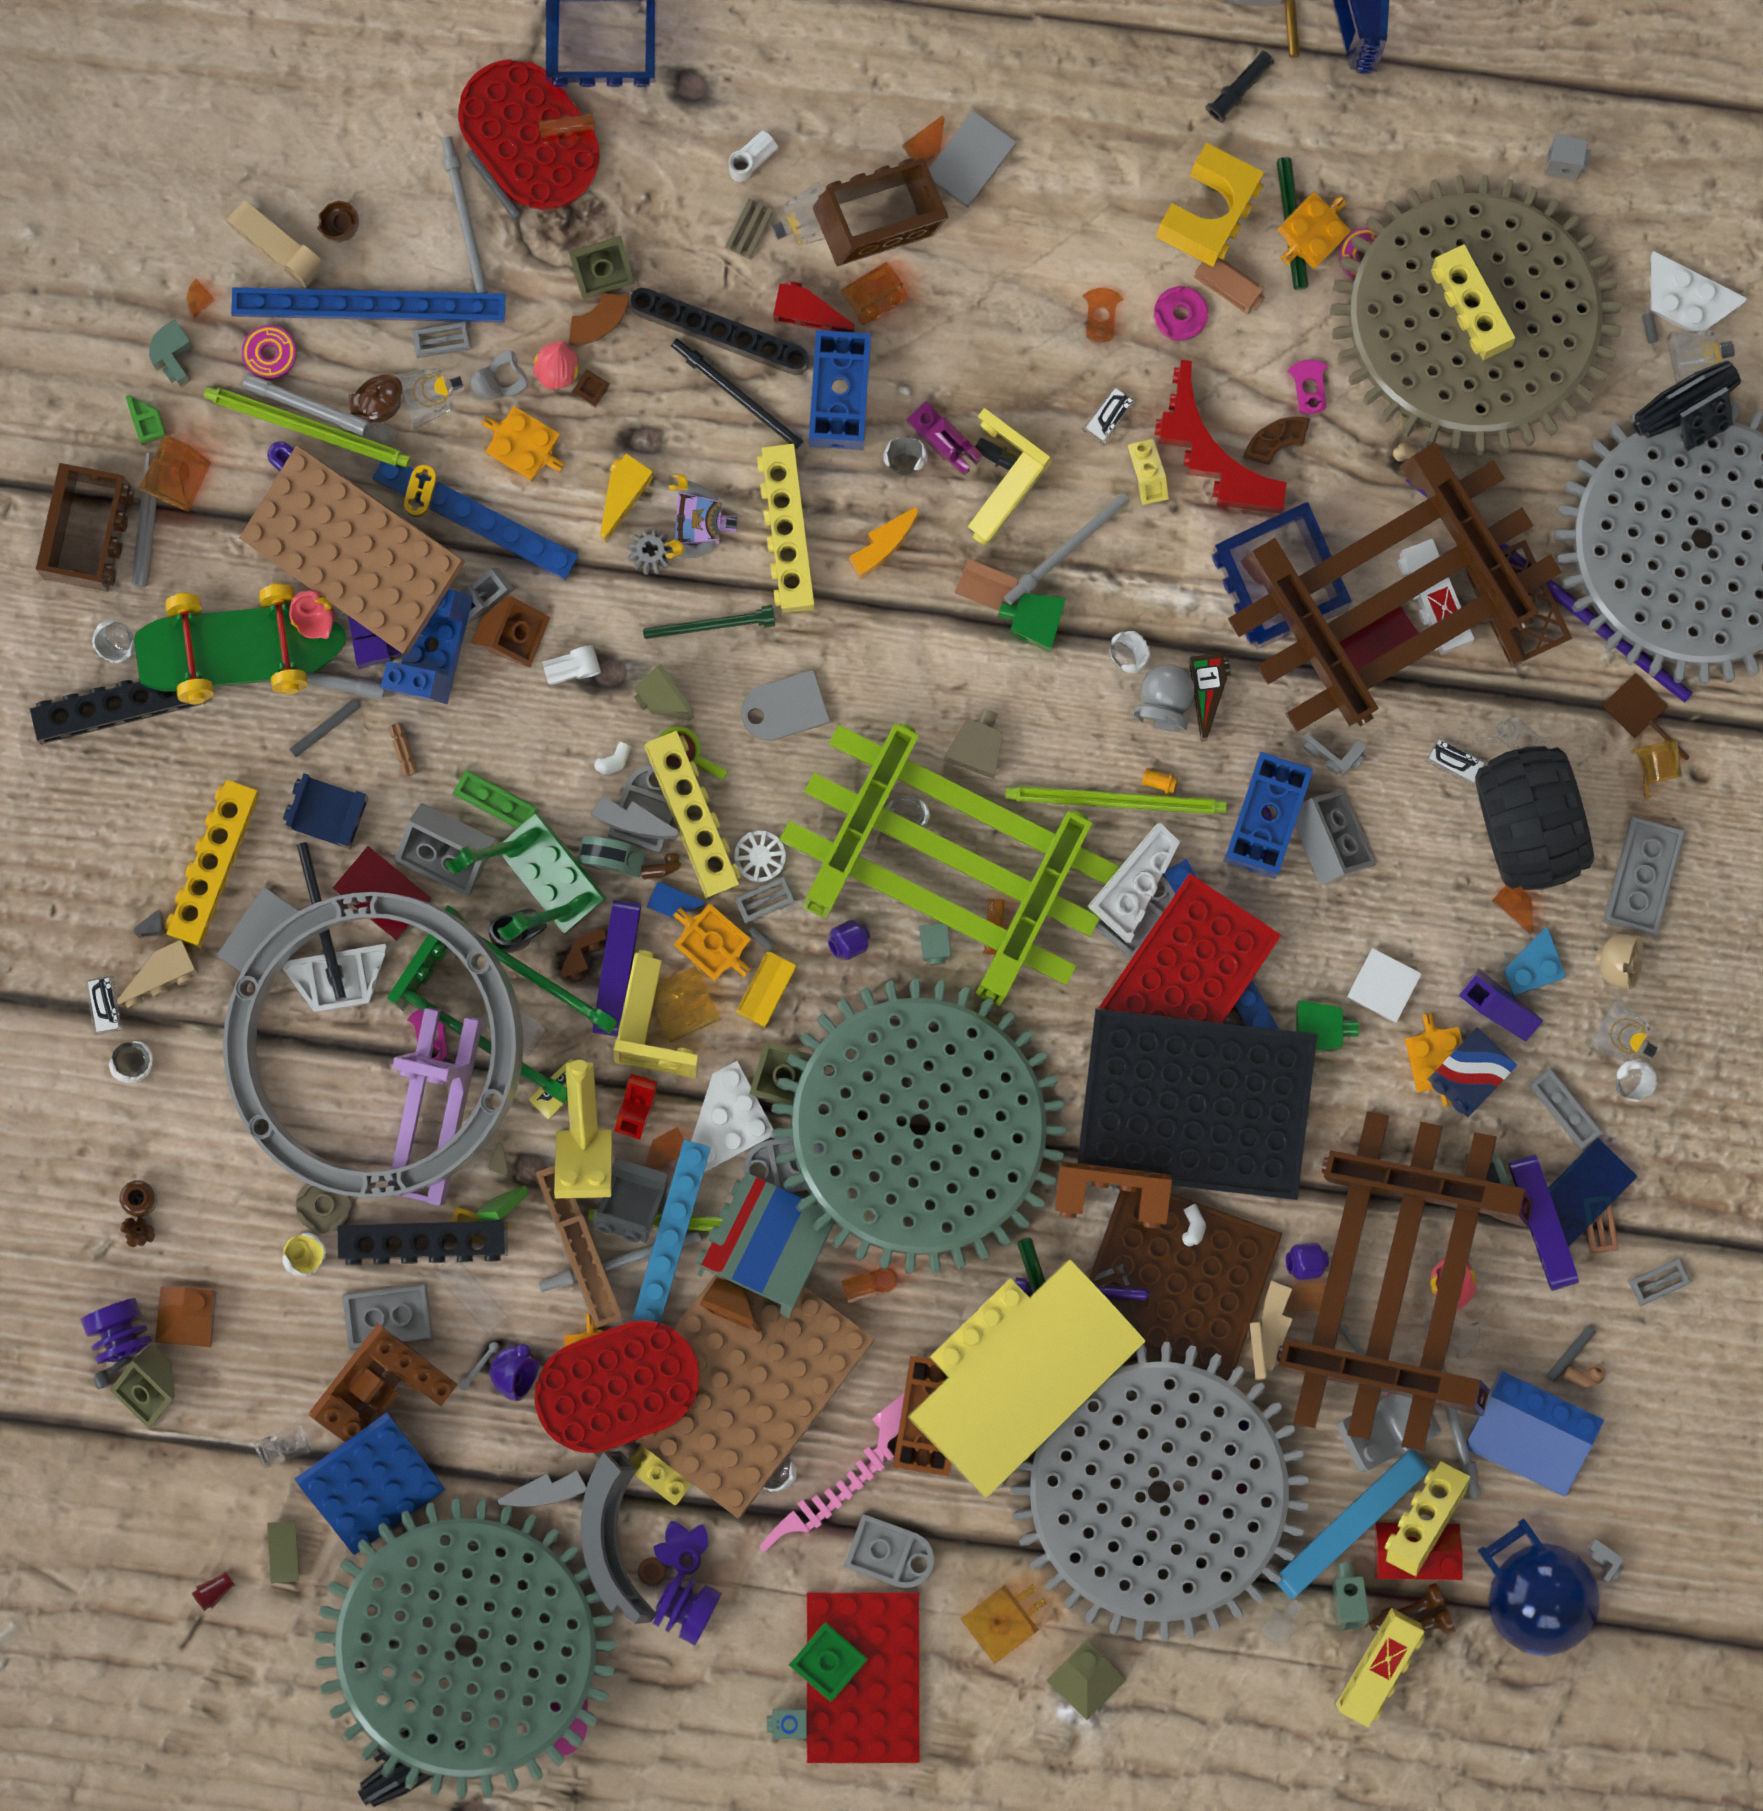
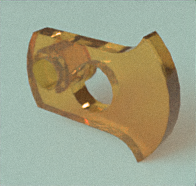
M1108 288L1092 289L1082 295L1088 303L1086 338L1094 342H1108L1113 340L1115 310L1117 304L1123 298L1117 292ZM1098 308L1106 309L1109 313L1108 320L1105 322L1095 320L1093 315L1095 310ZM1101 329L1105 334L1099 336L1095 331Z

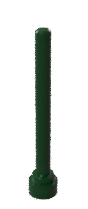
M773 605L761 606L762 609H757L755 613L644 628L643 636L645 639L756 623L759 626L764 625V628L774 627L776 625Z

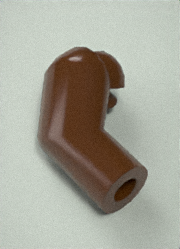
M677 853L666 854L664 857L665 863L642 866V878H663L678 871L681 867L679 862L680 856Z

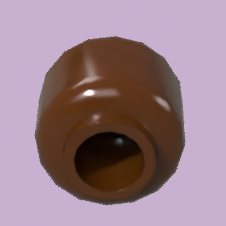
M133 1180L122 1188L119 1202L126 1213L135 1217H144L155 1209L158 1196L155 1189L149 1183L142 1180Z

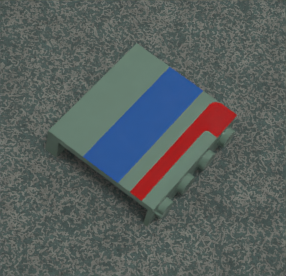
M746 1172L743 1180H736L730 1194L734 1198L731 1204L726 1202L720 1213L719 1218L723 1219L720 1227L714 1225L709 1235L708 1241L712 1242L709 1249H703L696 1263L700 1265L698 1276L702 1277L704 1270L710 1271L781 1304L779 1313L789 1318L834 1225V1221L830 1220L825 1228L816 1232L812 1227L815 1221L824 1214V1211L818 1205L813 1203L807 1210L798 1212L796 1206L803 1198Z

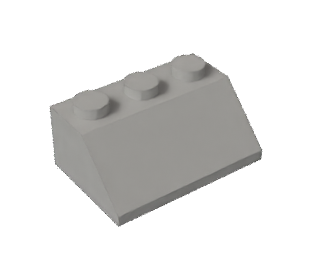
M1345 789L1316 796L1302 803L1295 828L1320 886L1339 881L1377 865Z
M421 803L408 821L395 861L469 897L488 859L472 863L457 875H453L445 862H450L461 854L460 849L467 845L471 849L479 850L493 846L495 839Z

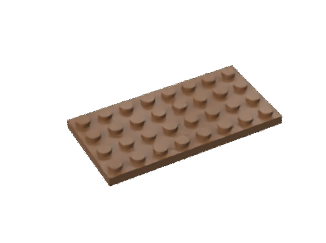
M297 445L239 539L313 591H317L321 594V597H326L327 601L405 655H408L466 562Z

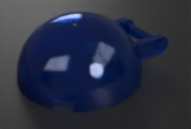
M1522 1518L1517 1522L1518 1526L1487 1548L1482 1546L1477 1550L1495 1576L1491 1582L1488 1598L1491 1619L1503 1638L1520 1651L1543 1656L1564 1653L1577 1646L1587 1637L1597 1620L1600 1609V1595L1597 1582L1588 1565L1578 1555L1562 1546L1542 1544L1526 1520ZM1523 1535H1526L1532 1546L1514 1553L1499 1568L1492 1557Z

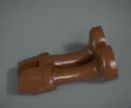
M1433 1583L1427 1587L1426 1595L1421 1600L1397 1611L1412 1618L1428 1610L1445 1606L1438 1585ZM1393 1607L1382 1610L1379 1616L1369 1622L1372 1632L1379 1630L1390 1609ZM1446 1608L1429 1617L1418 1620L1424 1631L1441 1629L1445 1634L1456 1632Z

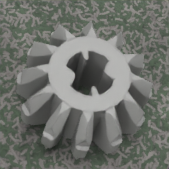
M653 528L652 534L648 536L647 530L642 529L643 538L634 534L632 538L637 544H628V550L634 552L628 555L629 561H636L634 564L635 570H639L644 565L645 575L649 574L652 567L655 574H659L658 565L666 569L669 567L665 559H667L666 554L672 553L668 551L672 547L665 546L664 543L668 536L666 533H663L657 537V528ZM652 546L653 550L658 549V551H654L655 556L650 557L648 553L643 554V552H647L646 548Z

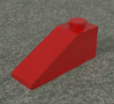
M787 281L786 284L779 283L773 313L774 321L824 331L855 333V324L807 288H803L802 284L793 281Z

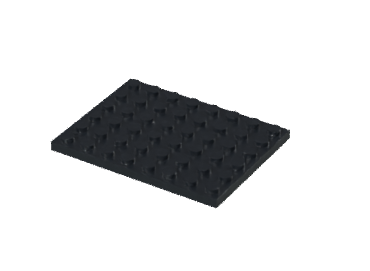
M1095 1008L1077 1163L1171 1174L1172 1186L1298 1200L1318 1034Z

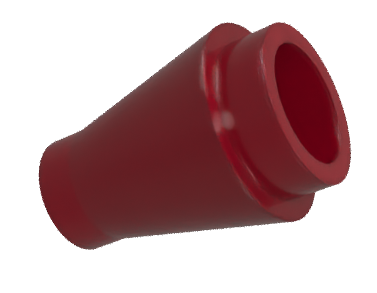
M224 1572L222 1575L196 1586L197 1590L191 1594L203 1611H206L209 1608L213 1609L235 1584L228 1574Z

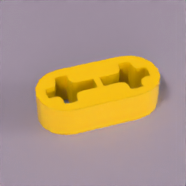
M428 465L417 466L411 474L404 506L406 512L412 517H422L430 508L437 477L435 471ZM428 472L431 481H426L423 489H420V480L417 476ZM419 493L421 494L420 501L424 506L418 507L417 511H413V507L409 503L410 501L415 502Z

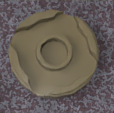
M308 1183L302 1187L297 1195V1216L302 1224L313 1232L323 1234L335 1232L337 1225H344L350 1217L352 1208L350 1196L328 1192Z

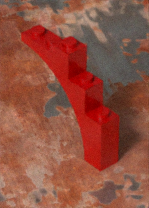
M1181 360L1179 368L1174 367L1172 383L1177 384L1176 394L1170 395L1168 409L1173 410V413L1163 411L1162 419H1156L1154 435L1159 436L1158 444L1191 448V450H1185L1183 466L1188 467L1187 475L1220 479V481H1214L1212 497L1217 498L1216 506L1282 514L1287 482L1267 478L1246 469L1229 457L1213 440L1202 423L1194 401L1191 383L1192 361Z

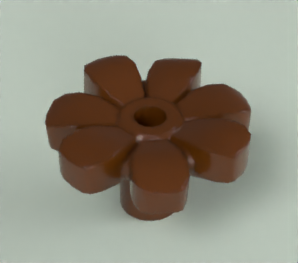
M129 1217L121 1224L120 1231L126 1233V1242L130 1247H136L137 1244L144 1246L146 1241L153 1242L155 1238L153 1227L145 1225L146 1220L142 1217H138L136 1221Z

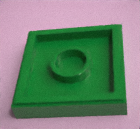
M825 1622L791 1661L789 1666L832 1702L868 1659Z

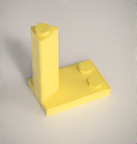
M984 408L978 415L982 422L980 424L982 429L994 438L997 434L1022 452L967 526L975 532L972 538L985 547L987 543L990 544L1042 473L1045 470L1047 471L1053 461L1050 456Z
M638 950L634 955L618 1036L615 1040L614 1063L696 1079L698 1055L693 1054L694 1051L686 1048H677V1051L645 1045L662 961L653 958L654 954L652 952Z
M575 1060L572 1063L565 1064L570 1130L556 1131L555 1198L611 1197L612 1129L598 1130L593 1063Z

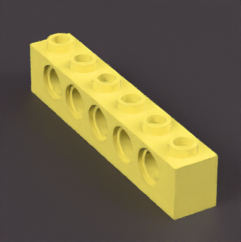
M794 444L762 447V456H757L759 473L764 472L765 482L760 483L762 499L768 500L769 508L763 510L765 526L771 525L772 536H767L769 553L774 552L775 563H770L772 580L778 579L779 590H773L775 607L781 606L782 614L814 610ZM775 470H782L786 473V477L782 481H775L771 478V474ZM784 496L790 502L787 507L778 508L774 504L775 499ZM788 523L793 527V530L788 535H782L777 530L779 525ZM785 550H792L796 553V558L791 562H786L781 558V554ZM788 577H796L800 583L796 588L790 589L784 585V581Z
M674 731L644 744L645 751L705 898H710L739 885L738 879H741L739 870L735 863L731 864L727 856L730 853L729 845L725 838L721 839L717 831V828L720 827L715 812L710 813L706 803L710 802L709 796L704 786L699 787L696 779L699 776V772L694 761L689 762L686 751H689L684 736H679L677 731ZM668 756L677 757L680 761L679 769L672 770L668 768L666 758ZM680 781L687 782L691 788L690 794H679L676 789L677 783ZM689 807L698 808L701 812L700 820H690L687 816V809ZM705 832L710 835V846L703 847L698 843L697 836L699 833ZM710 858H717L721 862L722 868L720 872L709 870L707 863Z

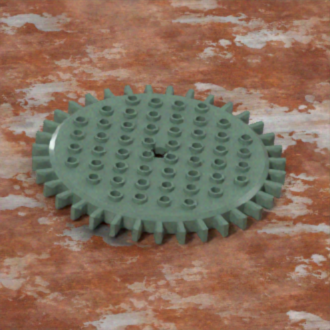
M919 978L911 980L909 986L910 998L904 999L897 998L894 982L887 981L884 989L887 1002L876 1005L871 991L866 987L860 991L861 1000L866 1009L855 1014L850 1004L843 998L837 1005L846 1021L837 1027L823 1013L817 1018L819 1025L828 1033V1036L822 1043L805 1032L799 1038L805 1046L814 1052L810 1059L805 1061L793 1054L787 1057L786 1062L790 1066L800 1069L802 1073L798 1082L788 1078H779L776 1086L782 1090L794 1092L792 1105L784 1103L772 1105V1112L791 1115L790 1128H777L773 1130L771 1138L779 1140L791 1138L793 1151L781 1153L775 1158L776 1164H786L796 1161L800 1174L789 1177L783 1185L785 1189L804 1183L810 1195L801 1199L797 1204L796 1209L798 1212L807 1210L813 1203H817L824 1211L823 1216L818 1218L812 1227L816 1232L825 1228L827 1223L832 1220L841 1228L839 1234L834 1237L833 1247L837 1249L843 1245L849 1234L861 1240V1244L855 1253V1260L859 1262L867 1256L869 1246L872 1245L883 1251L879 1260V1269L886 1270L891 1263L892 1252L905 1254V1274H912L916 1267L915 1256L928 1254L930 1271L932 1274L940 1272L941 1267L939 1253L951 1251L953 1263L957 1269L965 1267V1257L961 1247L972 1243L977 1255L982 1260L989 1257L988 1248L982 1240L984 1236L992 1232L998 1242L1005 1247L1011 1240L1001 1227L1003 1222L1011 1218L1022 1229L1030 1225L1028 1219L1017 1210L1023 1200L1039 1209L1046 1203L1040 1196L1033 1194L1030 1190L1035 1180L1049 1186H1053L1057 1180L1051 1174L1044 1173L1039 1169L1043 1158L1053 1162L1063 1159L1064 1154L1062 1152L1046 1149L1045 1144L1046 1135L1058 1137L1066 1133V1127L1046 1125V1112H1057L1064 1107V1102L1054 1100L1046 1103L1043 1101L1041 1089L1052 1087L1058 1082L1057 1076H1047L1042 1080H1037L1032 1068L1042 1064L1047 1055L1045 1052L1037 1053L1031 1059H1026L1020 1047L1027 1044L1033 1034L1030 1031L1020 1034L1017 1040L1013 1041L1004 1032L1012 1024L1015 1017L1011 1012L1003 1016L998 1025H995L986 1018V1015L992 1009L993 999L987 998L981 1003L979 1011L976 1013L965 1007L970 997V988L964 987L959 992L955 1004L943 1000L946 990L945 981L939 980L936 983L933 999L921 998ZM891 1017L898 1018V1026L894 1027L890 1024ZM930 1023H935L938 1026L937 1032L929 1030L928 1026ZM968 1029L976 1031L977 1035L975 1038H970L967 1035ZM870 1033L877 1036L876 1043H871L868 1040ZM907 1040H914L916 1047L914 1049L908 1048ZM947 1045L953 1046L955 1049L954 1054H947L945 1047ZM847 1050H853L855 1052L854 1059H848L846 1057ZM985 1051H991L993 1053L992 1060L989 1061L985 1059ZM886 1056L893 1057V1065H887L885 1063ZM928 1061L932 1063V1071H926L924 1069V1062ZM830 1066L833 1069V1075H825L824 1067ZM964 1067L971 1069L972 1074L970 1077L963 1075L962 1069ZM869 1072L872 1075V1080L866 1082L863 1079V1073ZM1007 1073L1010 1076V1081L1008 1083L1003 1082L1001 1074ZM903 1078H908L911 1081L910 1087L906 1088L902 1085L901 1081ZM941 1084L949 1086V1093H943L940 1090ZM842 1089L850 1091L849 1098L841 1096L840 1092ZM984 1089L988 1092L987 1099L980 1098V1090ZM885 1094L888 1096V1104L880 1102V1095ZM1018 1096H1025L1027 1103L1025 1105L1019 1104ZM920 1100L927 1102L928 1108L926 1110L919 1108L918 1103ZM825 1105L828 1108V1113L826 1115L820 1114L819 1106ZM959 1106L965 1107L966 1115H959L957 1108ZM859 1111H864L867 1114L865 1121L859 1120L857 1116ZM997 1112L1004 1113V1121L1001 1122L996 1119ZM923 1114L929 1120L931 1128L927 1134L916 1135L911 1131L910 1120L913 1116ZM897 1117H903L906 1120L905 1126L901 1127L897 1124ZM940 1122L945 1126L943 1132H938L935 1129L936 1123ZM841 1127L844 1129V1137L836 1135V1128ZM976 1128H980L983 1131L982 1138H977L974 1135ZM875 1134H882L884 1141L877 1143L874 1139ZM1014 1134H1019L1022 1137L1020 1144H1016L1013 1141ZM915 1139L922 1141L923 1146L921 1149L914 1147L913 1141ZM815 1144H820L823 1147L821 1154L814 1152L813 1146ZM953 1145L961 1147L962 1151L959 1155L953 1153ZM859 1150L862 1153L861 1159H854L852 1152ZM996 1150L1000 1153L999 1160L991 1158L992 1151ZM892 1156H898L901 1159L900 1165L892 1164ZM932 1161L939 1163L940 1168L938 1171H933L930 1168ZM836 1166L839 1168V1176L831 1175V1167ZM971 1167H975L978 1170L977 1177H972L969 1174ZM871 1172L878 1174L879 1179L877 1182H872L869 1179ZM1009 1173H1014L1017 1176L1015 1183L1008 1180ZM910 1178L917 1180L918 1185L916 1188L908 1185ZM948 1184H954L956 1186V1192L954 1194L948 1192ZM848 1189L856 1191L857 1196L855 1199L847 1196ZM988 1189H991L995 1192L994 1199H988L986 1197V1191ZM887 1195L895 1197L896 1201L893 1205L887 1203ZM927 1200L934 1202L935 1207L933 1210L926 1209L925 1202ZM966 1206L972 1207V1216H967L964 1213ZM866 1211L873 1213L874 1218L872 1221L865 1220L864 1213ZM905 1217L912 1219L911 1227H906L903 1224ZM943 1223L951 1225L949 1233L942 1230Z
M454 1499L451 1506L452 1519L441 1521L438 1519L434 1503H428L426 1506V1516L429 1524L416 1527L413 1516L409 1511L402 1512L401 1520L407 1532L397 1538L385 1523L379 1525V1534L387 1545L377 1552L369 1542L362 1539L358 1543V1548L369 1559L363 1568H359L347 1559H344L341 1563V1568L344 1572L355 1578L350 1588L332 1581L328 1586L327 1590L345 1599L341 1610L329 1606H321L319 1616L337 1621L336 1632L321 1631L315 1634V1642L335 1645L334 1656L316 1659L315 1668L326 1669L334 1667L336 1668L338 1678L335 1681L322 1684L320 1686V1693L331 1694L341 1690L345 1700L344 1703L334 1706L330 1710L329 1716L331 1719L340 1718L347 1712H351L357 1722L355 1725L347 1728L343 1734V1739L347 1742L354 1739L359 1733L364 1732L372 1742L363 1749L360 1758L365 1762L372 1758L379 1748L387 1753L390 1758L384 1764L381 1774L386 1778L393 1773L398 1762L410 1767L411 1771L406 1777L405 1788L410 1790L417 1783L420 1772L433 1775L430 1790L431 1796L437 1797L442 1789L443 1778L457 1779L456 1794L458 1800H464L468 1791L467 1779H481L482 1793L485 1798H490L493 1793L491 1777L504 1774L510 1791H517L518 1779L514 1770L525 1765L529 1770L530 1776L537 1782L543 1775L535 1759L544 1752L558 1767L562 1765L565 1760L554 1744L563 1737L572 1746L580 1747L583 1740L579 1734L570 1729V1725L577 1718L586 1725L594 1727L598 1718L593 1713L582 1708L585 1698H591L597 1702H606L609 1694L601 1689L590 1686L593 1675L604 1678L612 1677L615 1669L609 1665L595 1663L596 1652H610L616 1648V1641H597L595 1637V1628L611 1625L613 1617L612 1615L592 1617L589 1605L599 1603L602 1599L597 1591L584 1595L579 1585L589 1580L588 1569L584 1568L578 1574L573 1575L566 1566L568 1562L575 1558L578 1549L573 1546L567 1549L561 1557H558L551 1551L549 1547L556 1542L559 1533L555 1528L547 1533L542 1542L530 1536V1532L535 1528L537 1518L532 1514L525 1520L521 1531L508 1526L512 1517V1506H505L501 1512L499 1523L486 1520L485 1517L488 1509L486 1500H480L476 1508V1519L462 1518L460 1499ZM448 1537L450 1544L447 1546L442 1545L440 1539ZM476 1543L478 1550L470 1551L468 1544ZM501 1548L505 1551L506 1555L498 1557L495 1551ZM526 1554L531 1555L533 1562H524L523 1556ZM409 1558H414L417 1561V1565L410 1567L406 1561ZM442 1564L445 1570L442 1573H438L435 1571L434 1566ZM470 1570L472 1577L466 1579L462 1576V1572ZM498 1576L500 1579V1583L496 1585L492 1584L490 1582V1577ZM376 1579L381 1580L383 1587L375 1588L373 1581ZM523 1581L527 1584V1589L520 1590L517 1584ZM407 1585L411 1588V1592L403 1594L401 1587ZM548 1587L553 1588L555 1595H546L545 1589ZM431 1591H435L438 1593L439 1598L431 1600L428 1594ZM459 1597L465 1598L467 1601L466 1605L459 1606L456 1603V1599ZM486 1603L493 1604L494 1610L492 1612H487L484 1609ZM375 1607L377 1614L370 1616L367 1613V1609ZM519 1609L522 1612V1616L515 1618L512 1615V1610ZM403 1613L405 1620L402 1622L397 1621L395 1614ZM547 1615L549 1622L546 1624L541 1623L539 1617ZM429 1618L432 1620L433 1626L427 1628L423 1625L422 1621ZM570 1620L575 1621L577 1628L569 1629L567 1622ZM457 1624L460 1626L461 1631L455 1634L450 1630V1627ZM481 1630L487 1631L488 1638L481 1639L478 1636V1632ZM368 1634L371 1637V1642L363 1643L361 1636ZM513 1636L516 1639V1644H507L506 1638ZM459 1637H470L476 1640L477 1651L472 1656L464 1657L458 1653L455 1643ZM396 1640L399 1643V1648L391 1649L389 1642ZM541 1642L544 1645V1649L542 1651L535 1650L534 1643ZM419 1646H424L427 1649L425 1655L417 1653ZM569 1648L572 1654L569 1657H565L562 1655L561 1650ZM452 1652L455 1655V1659L453 1661L446 1660L445 1653ZM480 1658L483 1665L476 1667L473 1665L472 1660ZM357 1662L365 1664L363 1671L356 1670L355 1664ZM502 1664L510 1666L508 1673L501 1671L500 1666ZM385 1668L393 1670L391 1677H386L383 1674ZM531 1669L536 1670L538 1677L535 1679L530 1678L528 1671ZM419 1674L421 1681L414 1683L411 1680V1675ZM559 1675L564 1676L566 1683L558 1684L556 1677ZM442 1679L447 1680L449 1687L446 1689L441 1688L439 1681ZM473 1685L476 1687L477 1693L471 1695L467 1692L466 1688ZM501 1691L504 1693L505 1698L497 1700L494 1693ZM380 1695L385 1696L387 1703L384 1705L379 1704L377 1697ZM529 1697L532 1699L533 1704L525 1706L522 1699ZM412 1701L415 1704V1709L412 1711L407 1710L405 1703ZM558 1703L560 1711L553 1712L550 1709V1705ZM440 1707L443 1710V1715L435 1716L433 1709ZM468 1713L471 1716V1721L463 1722L461 1715ZM489 1720H498L499 1726L497 1728L490 1727ZM525 1725L527 1732L525 1734L518 1733L517 1726ZM401 1729L408 1730L409 1737L401 1738L399 1731ZM429 1735H435L437 1737V1743H428L427 1737ZM457 1741H463L465 1743V1749H456L455 1743ZM491 1747L493 1754L486 1756L483 1753V1748Z

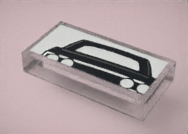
M1114 385L1083 426L1082 431L1104 446L1136 404V400Z
M1440 736L1437 737L1425 762L1472 787L1476 784L1475 776L1478 769L1485 767L1487 761Z
M114 976L85 980L94 1035L122 1031Z

